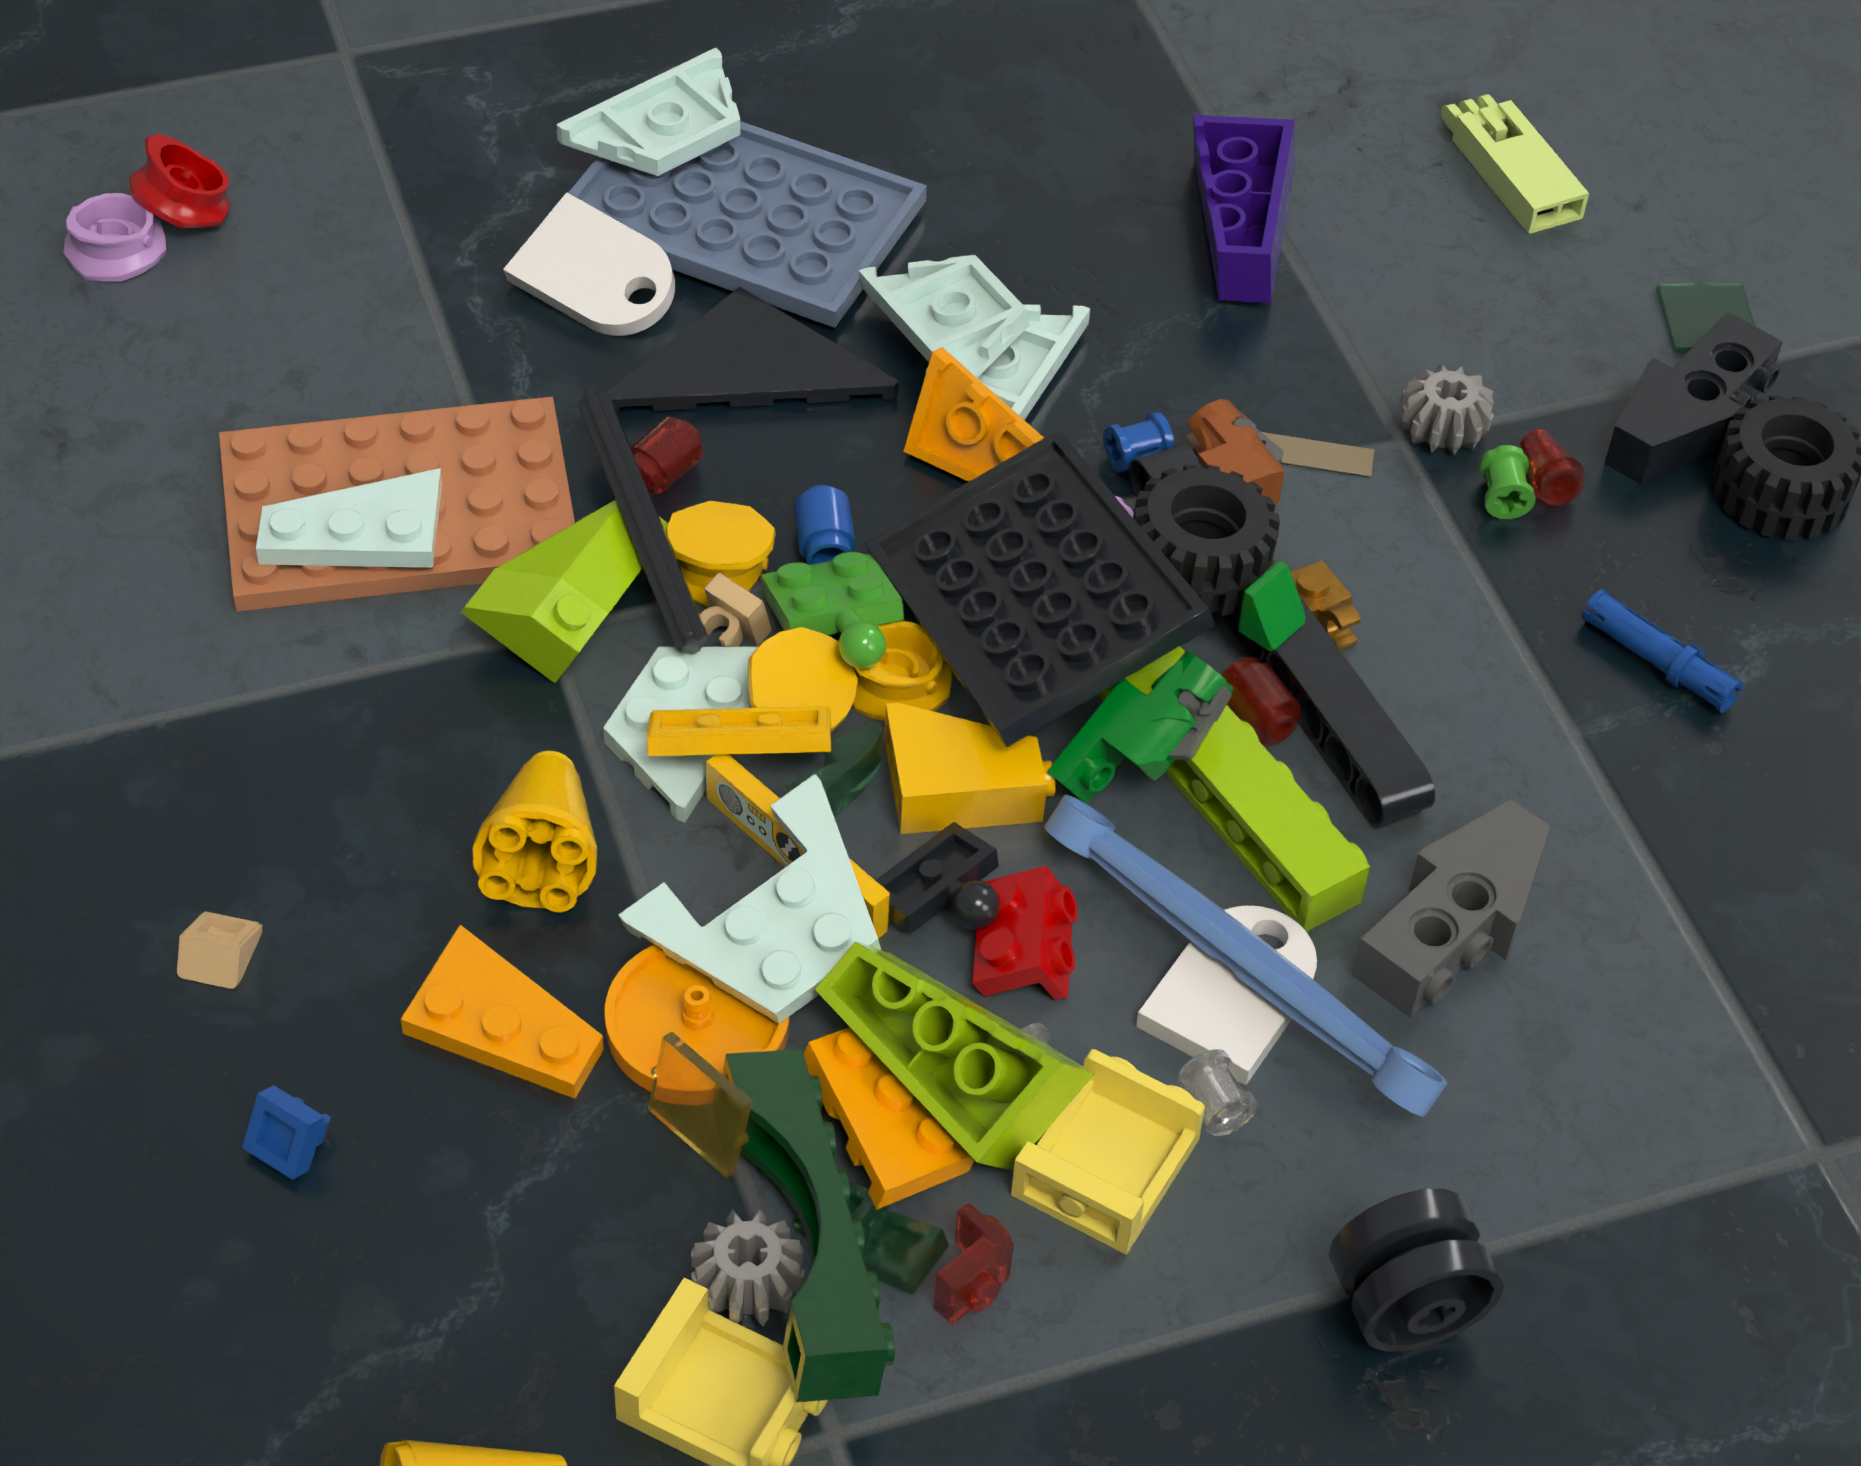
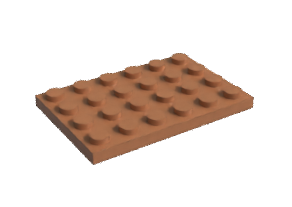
M553 396L219 432L232 588L236 612L483 584L495 568L575 523ZM441 468L442 490L433 568L258 565L256 544L262 506Z

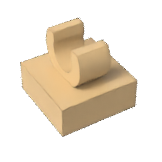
M718 573L704 588L710 607L705 609L700 614L708 636L719 626L728 627L719 638L722 647H739L743 638L758 647L772 631L763 601L726 576Z

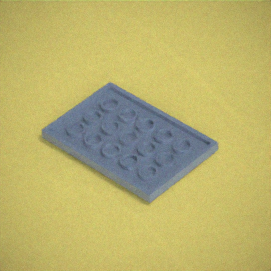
M740 121L739 136L659 176L598 156L568 193L657 243L668 256L672 270L731 291L741 287L770 305L836 328L863 290L859 270L867 267H876V270L879 268L926 202L927 185Z

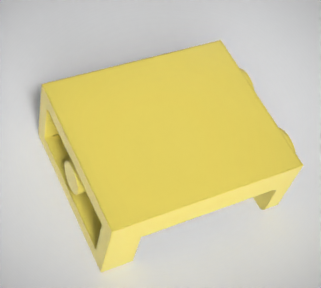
M1091 1049L1084 1059L1083 1067L1094 1072V1076L1046 1130L1037 1145L1027 1141L1015 1159L1011 1196L1127 1255L1198 1143L1205 1105L1194 1099L1183 1088L1175 1085H1166L1138 1071L1131 1063L1122 1058L1110 1057L1098 1050Z
M683 1278L614 1385L617 1420L710 1466H789L801 1441V1433L798 1432L808 1413L818 1416L828 1401L797 1403L783 1352V1345L708 1310V1289L686 1278Z

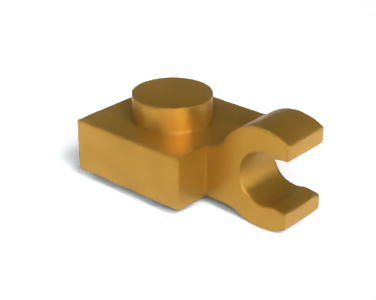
M1321 560L1292 571L1291 575L1298 594L1340 651L1356 645L1358 639L1349 628L1360 624L1361 617L1351 605L1353 596L1328 566Z

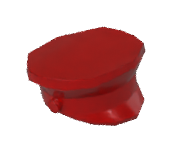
M161 134L147 137L145 139L146 163L129 177V188L133 199L157 217L180 228L220 226L231 206L225 195L229 184V178L225 171L213 160L172 137Z

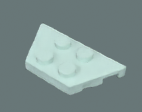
M717 48L709 50L557 124V140L562 145L656 176L740 135L739 112L736 103L732 101V89L728 77L725 78L722 69V55Z
M976 255L952 257L939 262L930 260L909 262V273L877 277L876 267H867L859 270L863 290L928 362L932 352L943 347L976 378L1029 326L1027 309Z
M1023 305L1027 309L1029 326L978 379L1025 420L1088 326L1090 308L1073 306L1072 315H1040V305Z
M658 647L603 727L604 743L620 760L628 762L633 767L634 775L648 790L655 787L670 803V813L681 822L685 823L706 791V761L714 755L648 756L647 732L650 712H653V710L752 708L748 697V658L758 647H701L700 651L693 654L690 651L680 653L675 647Z

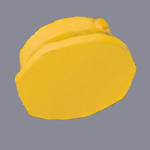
M707 501L673 513L666 529L667 537L693 600L707 608L710 605L704 588L718 573L726 576L748 592L757 582L762 570H767L769 558L766 557L773 550L776 536L775 528L750 506L717 501Z
M896 621L876 625L885 636L886 651L883 658L876 665L865 669L854 667L858 681L852 707L856 713L885 722V707L888 703H901L935 712L950 697L952 676L951 669L934 647L922 627L917 623Z
M799 627L779 632L765 640L748 658V697L752 708L831 707V733L846 719L855 699L858 677L854 667L846 663L842 658L838 640L823 633Z

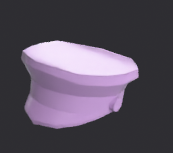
M106 193L89 198L77 207H72L66 219L68 233L64 242V257L71 267L85 280L122 282L153 268L166 255V240L160 219L155 218L153 213L146 210L131 195Z

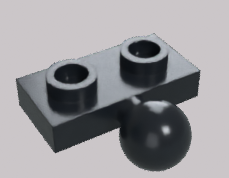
M955 822L951 823L875 880L890 893L888 919L909 933L914 932L949 904H951V911L955 920L961 926L970 930H981L989 927L999 915L1000 898L998 893L990 884L981 881L999 867L997 849Z

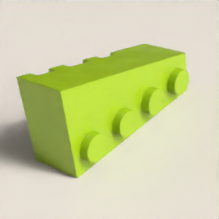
M856 941L815 988L819 995L977 1163L1012 1171L1015 1159L1027 1141L1035 1144L1095 1074L895 955Z

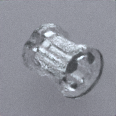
M1213 1049L1195 1056L1182 1067L1178 1078L1180 1087L1205 1105L1203 1125L1207 1132L1213 1136L1230 1134L1240 1129L1255 1116L1258 1110L1256 1098L1249 1091L1242 1090L1231 1072L1232 1060L1228 1053L1222 1049Z

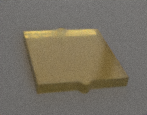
M670 1032L662 1037L657 1065L651 1068L654 1082L648 1110L724 1177L728 1178L736 1173L741 1148L749 1141L745 1131L753 1100L676 1034Z

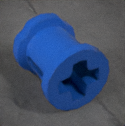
M1159 411L1147 414L1145 421L1124 427L1113 424L1103 431L1104 449L1110 465L1117 473L1128 471L1130 461L1135 458L1174 446L1170 425L1165 416Z

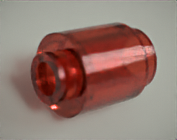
M673 417L663 418L631 447L651 496L655 493L666 492L694 467L703 456L701 437L698 431L687 421L678 420Z
M1247 657L1234 662L1223 672L1221 676L1226 679L1225 682L1235 689L1227 706L1241 721H1246L1253 727L1261 744L1281 742L1293 733L1297 726L1301 707L1269 665L1259 663L1253 657Z

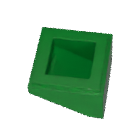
M1283 561L1276 562L1244 590L1238 631L1269 651H1274L1304 625L1306 619L1304 608L1288 564Z

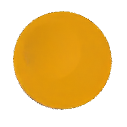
M655 944L642 950L622 967L612 981L605 1002L607 1043L618 1066L639 1086L652 1093L674 1100L690 1102L718 1100L726 1054L781 1051L785 1049L789 1036L790 1016L780 1024L716 986L711 978L688 964L682 965L665 955L663 949Z

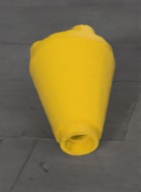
M543 751L535 754L523 765L482 823L473 843V867L479 876L478 887L488 898L505 900L521 907L546 908L553 912H564L575 906L577 897L588 889L597 869V845L580 777L573 762L564 754L556 751Z

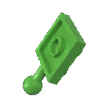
M846 552L834 557L833 561L812 565L789 563L781 566L776 572L761 574L763 596L784 631L803 627L825 635L841 633L839 639L840 654L846 663L855 668H870L880 662L885 654L886 639L881 629L876 625L904 620L902 598L871 553Z

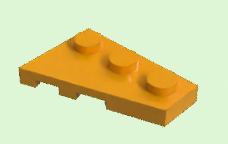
M941 347L932 352L903 452L970 482L1042 440L1044 437Z

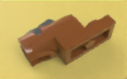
M1219 399L1199 409L1187 423L1194 433L1187 435L1186 438L1195 448L1198 459L1207 469L1208 465L1218 466L1222 472L1230 473L1235 471L1244 475L1243 480L1245 482L1257 483L1263 488L1261 496L1271 497L1274 504L1277 505L1280 500L1284 469L1281 465L1284 454L1283 450L1256 428V424L1241 413L1230 400Z

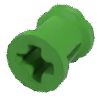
M1513 445L1499 446L1485 452L1479 461L1480 474L1488 485V491L1484 498L1487 512L1499 519L1521 517L1527 514L1535 504L1536 498L1533 487L1526 480L1529 460L1519 447Z

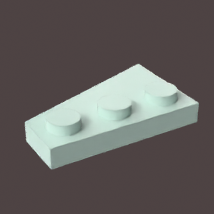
M441 468L262 506L256 544L258 565L433 568L442 490Z

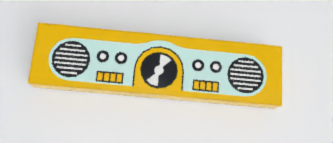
M729 754L714 755L706 761V791L709 802L784 867H787L805 854L773 816L770 806L780 799ZM849 858L877 937L880 938L888 932L890 893Z

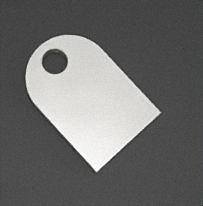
M569 193L562 197L503 269L507 281L590 329L613 336L631 335L651 327L667 312L675 293V278L670 261L664 250L657 243ZM641 288H649L656 292L652 300L645 304H633L628 301L630 295Z
M1237 906L1224 910L1257 936L1267 934L1278 938L1284 946L1275 950L1314 980L1317 967L1316 950L1308 933L1296 921L1279 911L1261 906ZM1190 941L1139 1010L1136 1027L1236 1081L1247 1085L1292 1018L1237 978L1236 972L1220 960L1213 959Z

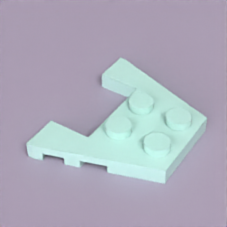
M816 774L770 806L774 818L805 854L711 922L701 927L665 882L618 914L623 926L629 933L639 939L644 937L663 949L665 955L682 965L688 964L711 978L716 986L779 1024L819 995L815 988L855 941L881 950L877 934L824 788Z

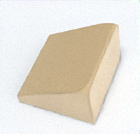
M207 911L203 912L179 937L178 976L182 979L219 987L235 988L242 980L262 934L263 925L259 924V922Z

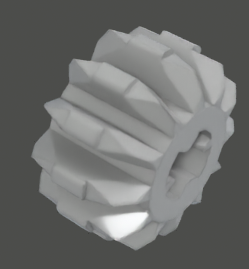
M1439 364L1434 372L1420 369L1417 377L1413 381H1409L1407 388L1403 391L1401 401L1403 407L1400 416L1402 428L1410 431L1412 443H1429L1431 453L1438 447L1446 448L1453 455L1456 454L1460 447L1474 450L1477 442L1485 437L1487 431L1491 428L1493 420L1492 407L1494 403L1492 398L1493 390L1483 387L1482 376L1468 377L1464 375L1462 366L1456 371H1448L1442 364Z
M732 1209L727 1217V1228L708 1222L707 1228L704 1230V1242L695 1243L691 1252V1266L695 1269L691 1274V1280L708 1289V1310L717 1314L728 1309L729 1320L737 1324L743 1320L744 1315L753 1314L754 1318L763 1327L769 1319V1308L787 1314L791 1306L792 1293H798L803 1286L804 1269H802L801 1264L803 1263L804 1250L800 1240L790 1239V1228L787 1227L785 1220L766 1226V1216L761 1209L757 1211L751 1221H742Z

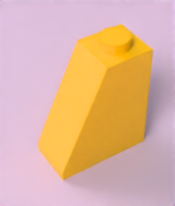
M901 703L886 704L884 746L900 835L942 831L953 822L965 829L1043 822L1046 797H1054L1055 778L1047 772L1052 766V762L1042 761L1037 737L1028 735L1006 748L994 729L989 725Z

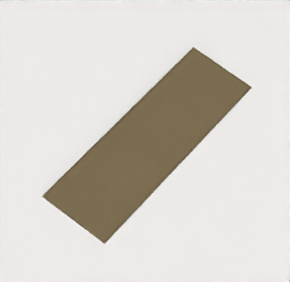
M1262 432L1283 450L1282 463L1368 477L1372 475L1374 449Z

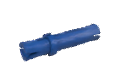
M1604 589L1597 591L1587 602L1586 606L1593 609V611L1583 610L1582 620L1600 629L1667 674L1666 681L1674 687H1686L1713 705L1721 713L1727 711L1739 697L1732 691L1741 692L1744 686L1743 681L1734 678L1704 658L1703 649L1694 643L1686 646L1612 597Z

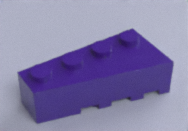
M1193 115L1194 164L1219 300L1272 303L1295 172V120Z

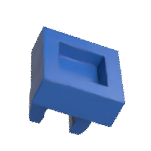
M273 1085L257 1093L242 1148L294 1180L309 1172L316 1146L323 1143L331 1117L327 1114L318 1113L305 1105L304 1100L301 1098L292 1097Z

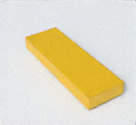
M831 707L653 710V712H650L647 732L648 756L831 752Z

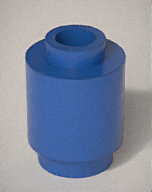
M818 485L797 497L793 509L799 552L808 565L833 561L834 557L839 554L854 551L856 542L848 496L843 491L826 485Z

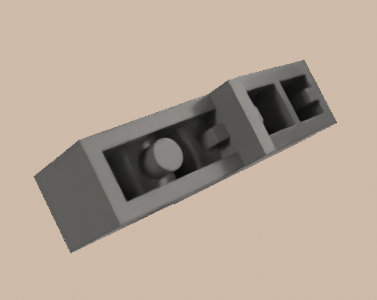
M1510 799L1425 846L1417 855L1409 886L1410 893L1360 938L1352 975L1411 1018L1428 1001L1433 1005L1439 1003L1453 986L1456 974L1466 965L1475 968L1486 957L1490 949L1504 960H1507L1510 956L1535 879L1550 825Z

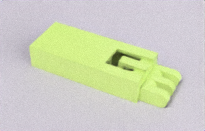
M1489 94L1477 97L1476 103L1474 100L1468 99L1461 101L1458 107L1456 104L1442 107V119L1453 133L1452 141L1528 234L1583 219L1589 192L1512 100L1497 104ZM1549 208L1554 210L1540 215L1537 214L1539 211Z

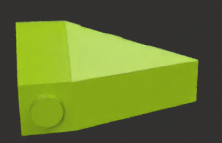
M616 500L495 568L461 611L463 615L554 683L557 682L643 568ZM660 517L666 532L668 523Z

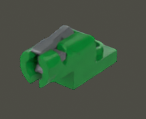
M1186 650L1174 665L1151 685L1152 692L1148 696L1126 679L1121 680L1047 772L1086 804L1097 792L1103 790L1111 782L1115 769L1124 758L1155 781L1169 769L1175 760H1190L1195 756L1212 725L1222 714L1235 689L1225 682L1226 679L1208 664Z

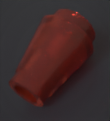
M1538 429L1525 435L1521 441L1520 448L1529 460L1527 473L1535 497L1553 506L1564 505L1574 500L1583 488L1584 470L1580 462L1546 430Z

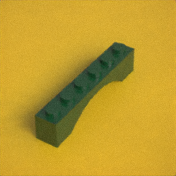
M802 1049L728 1053L725 1056L719 1104L730 1147L755 1163L779 1186L797 1212L809 1242L812 1268L806 1282L791 1301L783 1343V1352L796 1402L879 1396L885 1366H891L894 1363V1334L889 1323H881L879 1317L880 1294L878 1279L875 1271H866L864 1265L865 1243L863 1227L859 1219L851 1220L848 1210L850 1203L849 1180L846 1171L837 1170L835 1165V1132L831 1122H823L820 1113L822 1108V1089L819 1077L817 1075H809Z

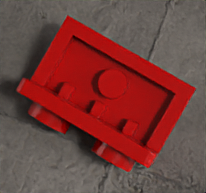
M1046 865L986 881L999 895V915L989 927L976 930L973 985L985 997L1041 983L1054 1000L1068 998L1070 973L1075 969V956L1071 946L1072 924L1078 918V907L1071 889L1067 886L1063 887Z

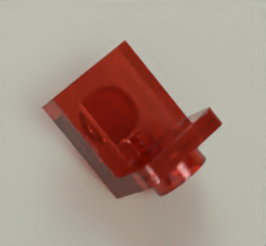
M969 1202L957 1211L955 1243L964 1252L936 1273L933 1308L951 1325L955 1324L969 1311L979 1313L987 1308L998 1296L1002 1284L1010 1279L1014 1243L1009 1232L998 1219L991 1215L984 1216Z

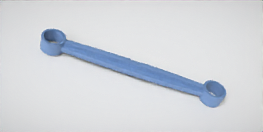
M1069 795L1062 797L1044 825V828L1052 837L1079 855L1095 860L1210 957L1220 960L1236 972L1237 978L1300 1025L1373 1076L1371 1079L1372 1083L1393 1102L1418 1116L1425 1117L1447 1086V1081L1439 1072L1414 1054L1402 1048L1392 1046L1326 989L1242 923L1184 880L1113 832L1115 830L1114 824L1099 811Z

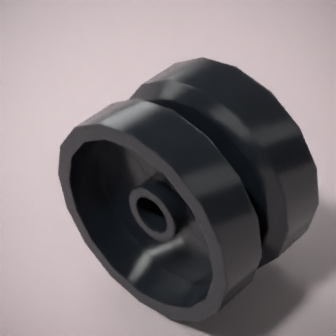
M1420 1189L1396 1195L1366 1209L1348 1222L1332 1240L1328 1256L1347 1295L1353 1297L1351 1309L1370 1347L1384 1352H1399L1437 1344L1471 1327L1484 1318L1499 1302L1504 1284L1486 1246L1478 1243L1480 1233L1462 1195L1448 1189Z

